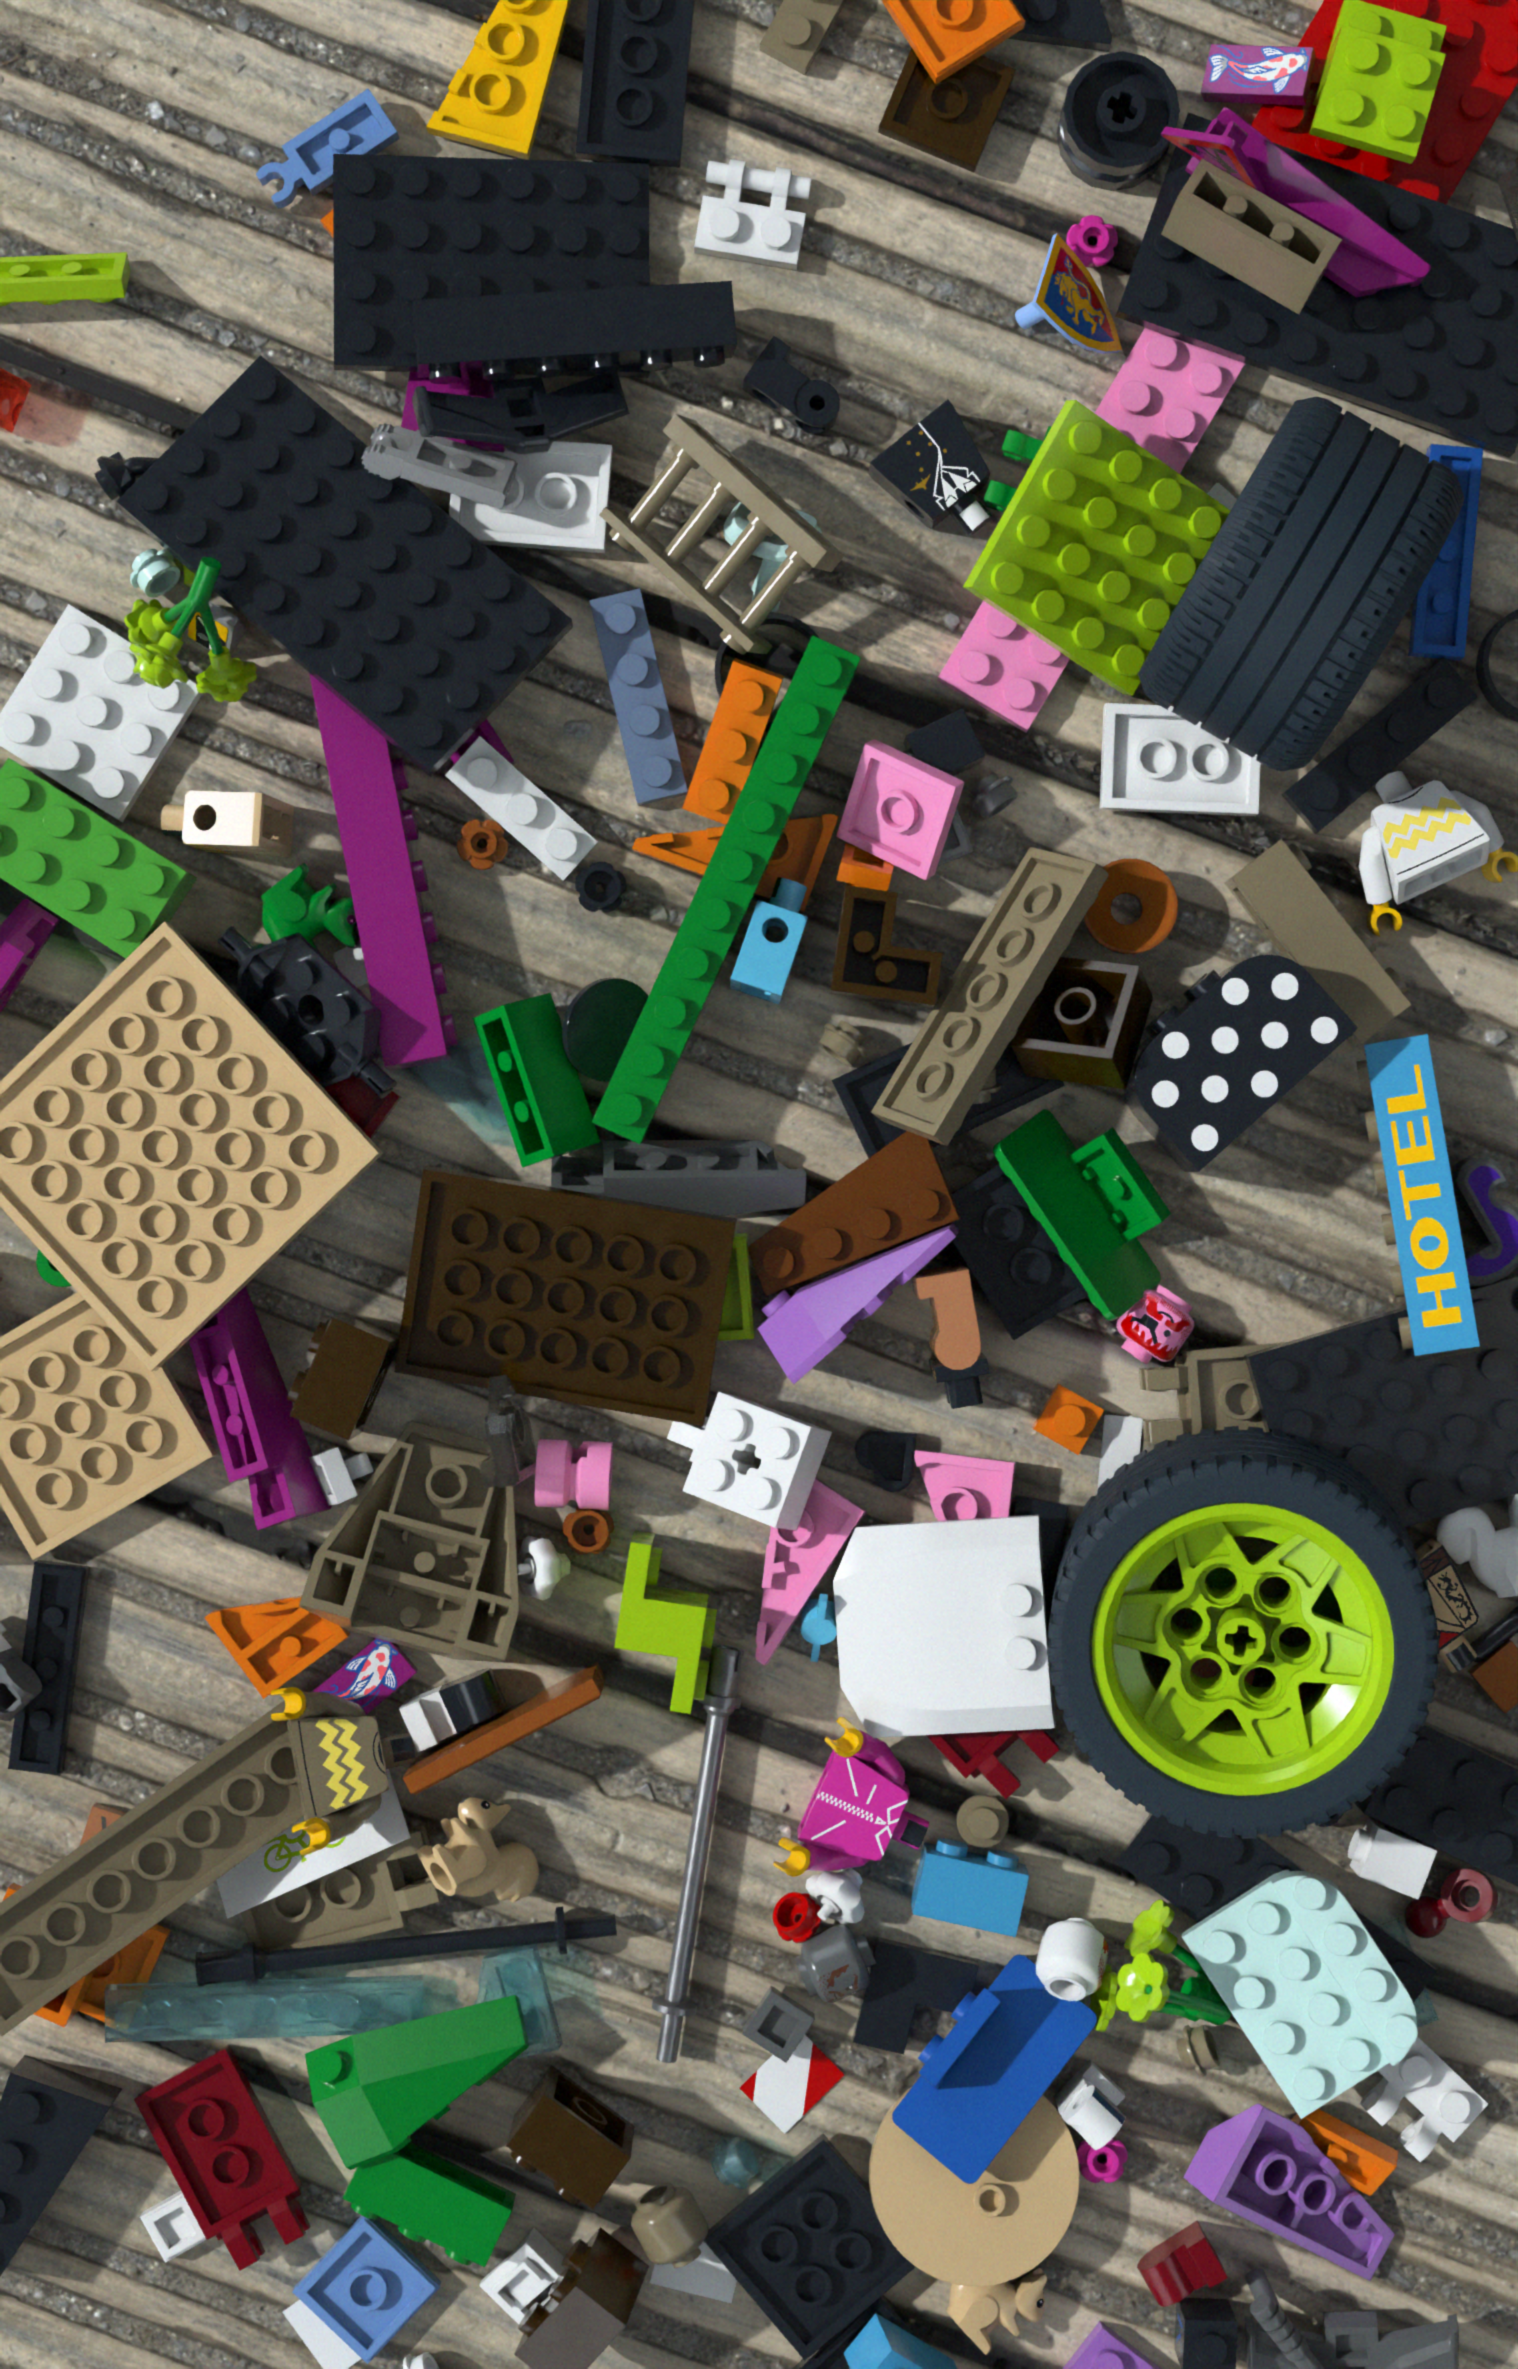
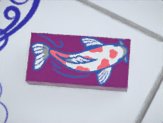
M1211 44L1200 92L1204 102L1306 105L1316 62L1314 48Z
M375 1638L312 1692H329L360 1704L367 1715L416 1674L418 1669L397 1644Z

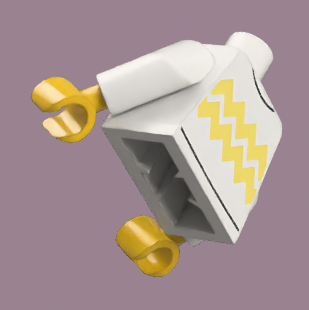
M1402 771L1389 773L1377 782L1375 788L1384 804L1377 806L1371 811L1370 827L1362 835L1359 871L1366 901L1368 904L1373 905V909L1368 913L1366 919L1367 927L1374 935L1380 937L1377 919L1383 913L1391 915L1395 931H1399L1402 926L1400 913L1389 907L1388 901L1392 897L1397 905L1480 866L1483 876L1488 881L1502 883V877L1497 871V863L1500 859H1503L1509 872H1518V856L1512 852H1503L1501 847L1504 844V839L1485 804L1457 790L1449 791L1438 780H1433L1413 790Z

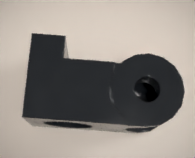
M773 336L745 376L743 390L803 432L810 435H820L828 432L834 426L840 409V398L837 390L823 380H810L806 375L787 363L791 347Z

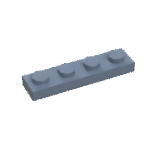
M640 588L589 600L637 805L640 806L687 795L688 789Z

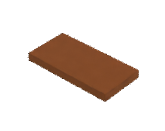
M598 1662L415 1757V1763L410 1764L403 1776L410 1794L414 1793L416 1795L599 1699L606 1677Z

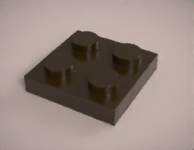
M911 48L879 124L878 133L974 173L1014 79L1016 69L981 55L946 79L935 84Z

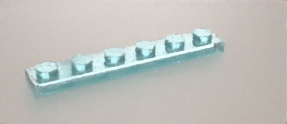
M423 1975L258 1980V1985L247 1986L245 1981L209 1984L203 1987H199L197 1982L107 1984L105 1988V2043L355 2035L423 2018Z

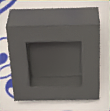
M770 1986L743 2027L742 2034L787 2063L814 2022L815 2014L775 1987Z

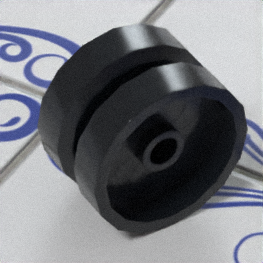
M1124 51L1100 55L1080 68L1067 88L1056 132L1060 156L1073 175L1091 187L1116 191L1133 188L1156 172L1166 157L1171 143L1164 139L1161 133L1165 126L1177 127L1180 113L1176 87L1165 70L1146 56Z

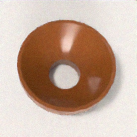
M1124 858L1102 867L1109 876L1100 889L1095 902L1083 918L1090 935L1101 946L1120 954H1138L1159 945L1172 930L1178 913V899L1169 877L1157 866L1140 859ZM1130 894L1139 901L1141 915L1135 923L1124 925L1113 918L1111 903L1116 896Z

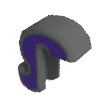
M1487 1157L1465 1158L1453 1167L1451 1176L1455 1197L1482 1244L1464 1253L1469 1284L1471 1286L1488 1285L1505 1278L1518 1267V1208L1498 1198L1496 1195L1500 1187L1507 1188L1510 1185V1177L1502 1165Z

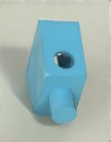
M778 877L769 903L757 901L730 979V989L778 1005L780 1004L808 920L807 916L799 914L807 890L806 886ZM776 926L781 928L785 932L783 940L778 943L768 941L765 938L768 927Z

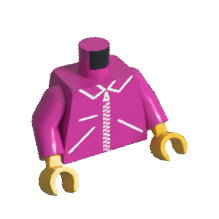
M839 1717L836 1721L845 1729L844 1735L837 1740H832L828 1736L824 1739L833 1750L797 1829L798 1840L804 1842V1844L800 1845L787 1837L779 1840L778 1845L791 1851V1854L786 1861L780 1863L774 1861L773 1865L789 1876H799L805 1871H835L862 1867L869 1860L880 1861L890 1839L918 1850L926 1835L929 1821L904 1810L910 1795L909 1787L904 1783L905 1770L887 1743L858 1730L845 1717Z

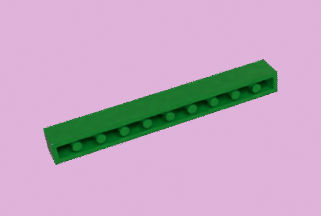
M812 635L592 1123L633 1142L642 1144L855 676L861 657Z

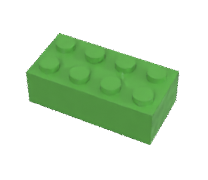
M9 757L1 768V879L124 958H127L164 921L170 922L197 880V877Z

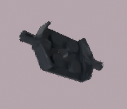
M234 926L229 927L221 934L218 943L239 961L238 965L241 967L238 971L236 995L274 1036L321 1080L318 1083L323 1088L355 1076L357 1079L361 1078L381 1099L394 1089L392 1087H395L397 1082L375 1063L380 1057L376 1053L381 1021L380 1009L299 932L265 946L263 944L251 945ZM312 995L316 996L323 1004V1021L316 1018L311 1011L310 999Z

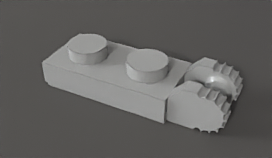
M386 423L375 427L370 438L372 439L369 447H366L361 458L363 459L362 464L365 465L364 469H368L369 473L372 472L374 475H380L381 478L391 480L401 476L400 478L419 483L425 487L435 488L499 509L504 507L518 465L516 460L443 437H422L418 429L417 431H412L397 425L393 427L391 424L387 425Z

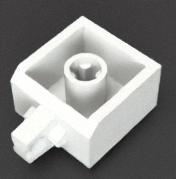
M718 1392L709 1417L705 1416V1422L702 1427L673 1421L667 1439L693 1449L689 1460L693 1463L683 1488L684 1492L774 1528L796 1531L832 1432L753 1401ZM755 1456L761 1459V1464L758 1469L757 1466L754 1465Z

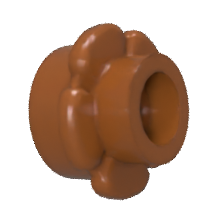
M478 819L467 822L461 829V839L457 841V852L463 861H469L474 869H491L496 862L502 861L508 852V841L503 837L504 829L499 823L491 819H487L485 822H481ZM480 839L487 841L486 848L480 849L477 843Z
M578 1506L576 1512L569 1513L563 1522V1533L568 1537V1546L574 1552L582 1555L588 1552L598 1554L606 1550L611 1543L610 1533L614 1531V1522L607 1511L580 1509ZM585 1525L593 1526L594 1531L592 1534L584 1532Z

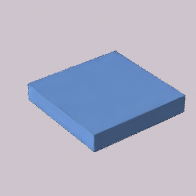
M361 2215L294 2286L292 2293L368 2364L440 2288L441 2281L380 2222Z

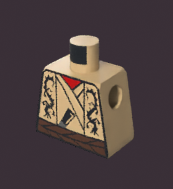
M1431 1538L1418 1547L1415 1552L1436 1615L1438 1627L1436 1631L1439 1637L1438 1655L1448 1669L1455 1673L1467 1667L1477 1657L1476 1652L1463 1636V1633L1476 1625L1480 1618L1447 1550L1442 1544Z

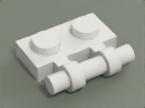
M730 159L729 164L709 161L706 182L726 185L724 199L703 196L694 253L797 271L806 213L786 210L788 196L809 200L812 178L792 175V169L776 167L775 172L746 167V161ZM742 188L772 193L770 207L740 202Z

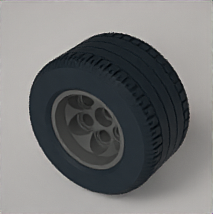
M1321 397L1296 400L1290 408L1138 673L1145 694L1153 702L1167 710L1170 706H1173L1172 712L1194 725H1197L1199 721L1202 722L1201 729L1222 741L1230 738L1229 745L1252 758L1257 754L1256 761L1270 769L1281 772L1305 767L1338 724L1417 595L1439 555L1464 502V495L1458 477L1448 467L1436 460L1428 463L1430 458L1407 444L1399 447L1400 440L1377 427L1371 431L1370 423L1349 411H1346L1343 415L1341 413V406Z

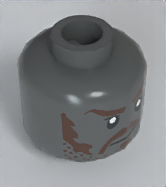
M843 1924L813 1935L809 1940L801 1944L802 1955L795 1957L797 1967L810 1997L819 1995L826 2003H834L867 1988L870 1983L867 1967L877 1964L865 1934L854 1937L851 1929Z

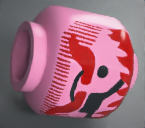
M1159 1284L1155 1290L1146 1289L1143 1297L1119 1317L1116 1323L1119 1333L1126 1338L1121 1348L1146 1365L1152 1357L1161 1362L1171 1361L1194 1329V1321L1189 1315L1193 1307Z

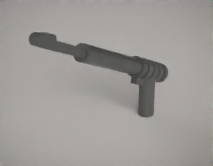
M1256 2268L1249 2271L1245 2276V2280L1255 2299L1250 2306V2312L1285 2357L1289 2361L1294 2362L1298 2369H1325L1309 2349L1308 2342L1284 2314L1264 2270Z

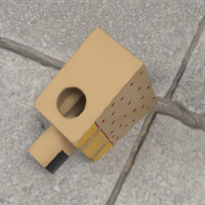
M187 791L185 805L167 804L163 807L161 828L165 836H181L183 844L206 852L291 858L294 806L264 793Z

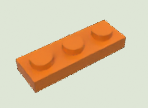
M736 658L733 660L682 809L719 823L727 824L754 765L785 676Z

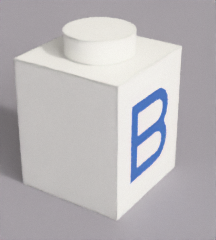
M1368 1817L1364 1830L1358 1828L1351 1839L1348 1858L1352 1859L1350 1867L1359 1877L1419 1900L1437 1850L1417 1838Z

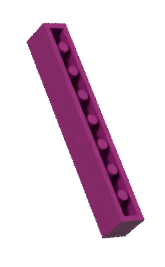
M309 673L372 1003L381 1011L378 1036L384 1067L390 1071L451 1060L450 1046L459 1044L453 1014L444 1015L440 997L442 994L449 993L443 963L434 964L430 945L431 943L439 942L433 911L424 912L420 892L429 891V885L423 860L414 861L411 841L419 840V833L413 809L404 810L401 790L409 789L403 757L395 759L392 744Z

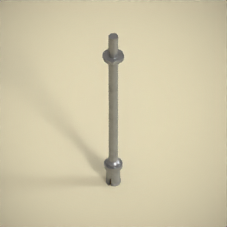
M712 1644L704 1701L699 1700L700 1703L704 1704L703 1708L708 1714L666 1994L652 1998V2009L663 2013L656 2059L666 2063L677 2061L683 2016L696 2015L697 2004L687 1999L686 1994L728 1716L735 1709L740 1708L742 1698L740 1695H737L742 1656H744L745 1650L730 1645Z

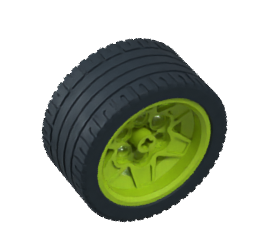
M1239 1426L1224 1427V1430L1215 1431L1214 1428L1202 1429L1199 1434L1194 1435L1188 1432L1176 1436L1174 1441L1169 1442L1167 1439L1154 1445V1449L1149 1452L1144 1450L1134 1456L1133 1462L1129 1465L1125 1463L1118 1468L1111 1479L1107 1478L1100 1485L1097 1495L1090 1497L1083 1508L1082 1514L1078 1515L1072 1526L1071 1536H1068L1060 1558L1049 1621L1048 1661L1051 1662L1050 1676L1052 1686H1055V1698L1059 1710L1064 1711L1063 1720L1068 1731L1073 1732L1075 1735L1074 1742L1082 1754L1087 1753L1089 1756L1088 1762L1097 1773L1102 1772L1105 1775V1781L1115 1790L1120 1789L1123 1791L1126 1799L1136 1806L1140 1803L1145 1807L1146 1812L1157 1818L1163 1816L1168 1818V1823L1181 1828L1183 1825L1190 1826L1192 1831L1203 1834H1207L1208 1831L1216 1832L1217 1836L1232 1838V1834L1242 1835V1838H1257V1834H1267V1837L1281 1836L1283 1831L1291 1830L1292 1833L1306 1830L1307 1825L1313 1823L1318 1826L1330 1821V1816L1336 1813L1339 1816L1352 1809V1804L1357 1800L1362 1802L1373 1794L1372 1789L1376 1785L1381 1787L1391 1777L1390 1771L1394 1767L1398 1768L1407 1757L1406 1750L1408 1747L1413 1748L1419 1737V1727L1424 1726L1429 1714L1428 1703L1433 1702L1436 1689L1434 1679L1438 1678L1439 1668L1437 1654H1439V1637L1436 1631L1438 1627L1432 1599L1409 1534L1394 1508L1389 1507L1387 1498L1378 1488L1372 1485L1371 1480L1361 1471H1354L1353 1465L1342 1457L1336 1458L1333 1456L1332 1451L1321 1445L1317 1447L1311 1445L1310 1440L1296 1436L1294 1439L1288 1437L1286 1432L1273 1429L1270 1433L1264 1432L1263 1428L1248 1427V1430H1239ZM1234 1536L1257 1537L1276 1542L1279 1545L1258 1561L1252 1562L1246 1557ZM1178 1557L1183 1586L1175 1590L1149 1591L1161 1571ZM1220 1567L1227 1568L1234 1573L1236 1579L1227 1588H1214L1205 1579L1211 1570ZM1275 1576L1285 1579L1290 1585L1287 1593L1278 1598H1270L1264 1595L1259 1587L1267 1578ZM1327 1583L1338 1601L1342 1623L1317 1614L1312 1610V1606ZM1190 1608L1195 1610L1202 1619L1196 1627L1182 1629L1175 1625L1171 1618L1176 1611ZM1238 1625L1248 1627L1249 1632L1235 1634L1238 1630ZM1289 1627H1300L1309 1634L1307 1641L1298 1647L1284 1645L1279 1640V1637ZM1144 1652L1166 1658L1171 1662L1161 1682L1150 1668ZM1210 1658L1216 1661L1221 1666V1669L1214 1677L1201 1678L1195 1675L1191 1667L1199 1659ZM1262 1667L1270 1670L1274 1674V1679L1265 1687H1254L1247 1683L1245 1676L1250 1670ZM1301 1683H1321L1308 1698L1301 1702L1298 1689ZM1230 1709L1234 1712L1238 1721L1222 1720L1216 1717L1224 1710Z

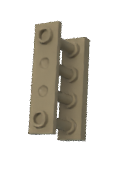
M675 414L663 429V432L676 443L672 449L675 455L630 514L626 511L605 507L599 516L612 527L609 535L614 541L632 553L635 550L640 552L723 629L720 637L727 645L743 655L746 652L767 654L773 646L756 630L804 570L810 572L812 568L832 572L845 555L696 420ZM701 465L714 477L709 483L712 489L671 543L665 548L645 528L691 468L698 469ZM738 499L751 511L747 516L750 522L705 581L702 582L682 562L729 501L735 503ZM774 534H777L789 545L785 550L787 558L744 613L739 616L719 596L766 535L772 537Z

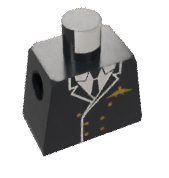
M948 399L870 462L868 473L870 477L930 529L951 515L969 537L992 518L991 513L975 495L988 483L990 471L957 411Z

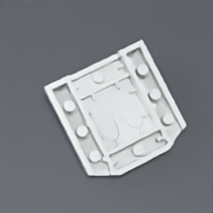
M1040 1514L855 1527L833 1580L840 1684L869 1735L873 1738L1055 1728L1054 1695L1050 1676V1662L1048 1661Z

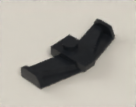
M617 372L601 374L546 394L542 377L491 382L487 392L488 398L427 391L426 386L416 387L412 397L413 409L422 437L432 438L437 436L503 444L509 451L517 454L548 452L552 443L556 440L630 414Z

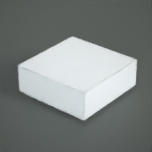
M182 2191L148 2208L140 2216L165 2263L207 2240Z

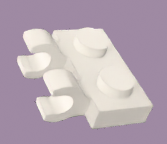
M1418 2037L1398 2064L1392 2067L1391 2063L1378 2070L1384 2077L1360 2101V2105L1381 2126L1387 2123L1395 2114L1404 2096L1422 2112L1397 2138L1419 2162L1430 2154L1442 2132L1454 2143L1488 2105L1478 2093Z

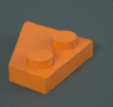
M302 1595L218 1609L204 1617L263 1699L270 1695L272 1690L281 1687L351 1635L347 1629L301 1608L299 1604Z

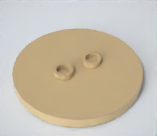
M909 2088L897 2099L882 2120L871 2150L869 2162L870 2193L877 2218L884 2232L897 2250L910 2263L924 2273L951 2284L975 2287L991 2286L1010 2281L1029 2272L1050 2255L1059 2244L1069 2227L1077 2204L1080 2175L1078 2157L1065 2121L1052 2103L1042 2095L980 2178L973 2184H967L893 2122V2111L911 2089Z

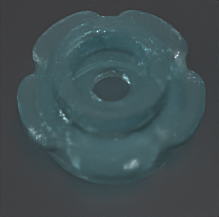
M735 2137L730 2141L723 2140L715 2145V2156L712 2157L711 2164L719 2181L726 2186L734 2184L738 2189L746 2188L748 2180L758 2173L757 2159L750 2146L740 2137Z

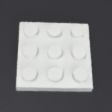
M68 604L0 713V746L123 822L203 693L197 691V684L191 680H188L187 683L174 680L165 689L148 684L140 677V673L135 674L133 672L138 659L129 649L131 643Z

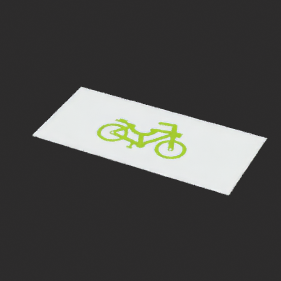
M386 1769L389 1790L381 1793L382 1801L380 1808L355 1833L328 1843L321 1850L308 1855H301L299 1851L310 1845V1836L305 1830L301 1829L292 1833L291 1829L294 1825L304 1821L303 1816L217 1879L227 1919L411 1838L389 1769Z

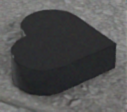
M868 1430L862 1433L856 1440L854 1447L855 1456L864 1468L873 1470L874 1479L878 1486L885 1491L899 1492L907 1488L912 1481L917 1434L916 1432Z

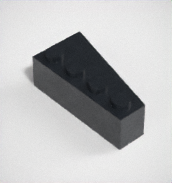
M26 2055L10 2072L0 2100V2277L113 2105L122 2088Z

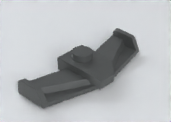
M1376 2311L1323 2312L1324 2334L1298 2330L1308 2342L1309 2349L1325 2369L1459 2368V2326L1456 2314L1448 2315L1447 2321L1378 2334ZM1244 2316L1247 2369H1298L1294 2362L1289 2361L1261 2325L1254 2322L1253 2317Z

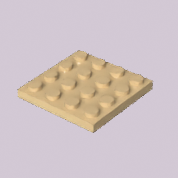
M78 1292L0 1337V1504L32 1560L56 1548L217 1454L165 1363L157 1371L150 1372Z

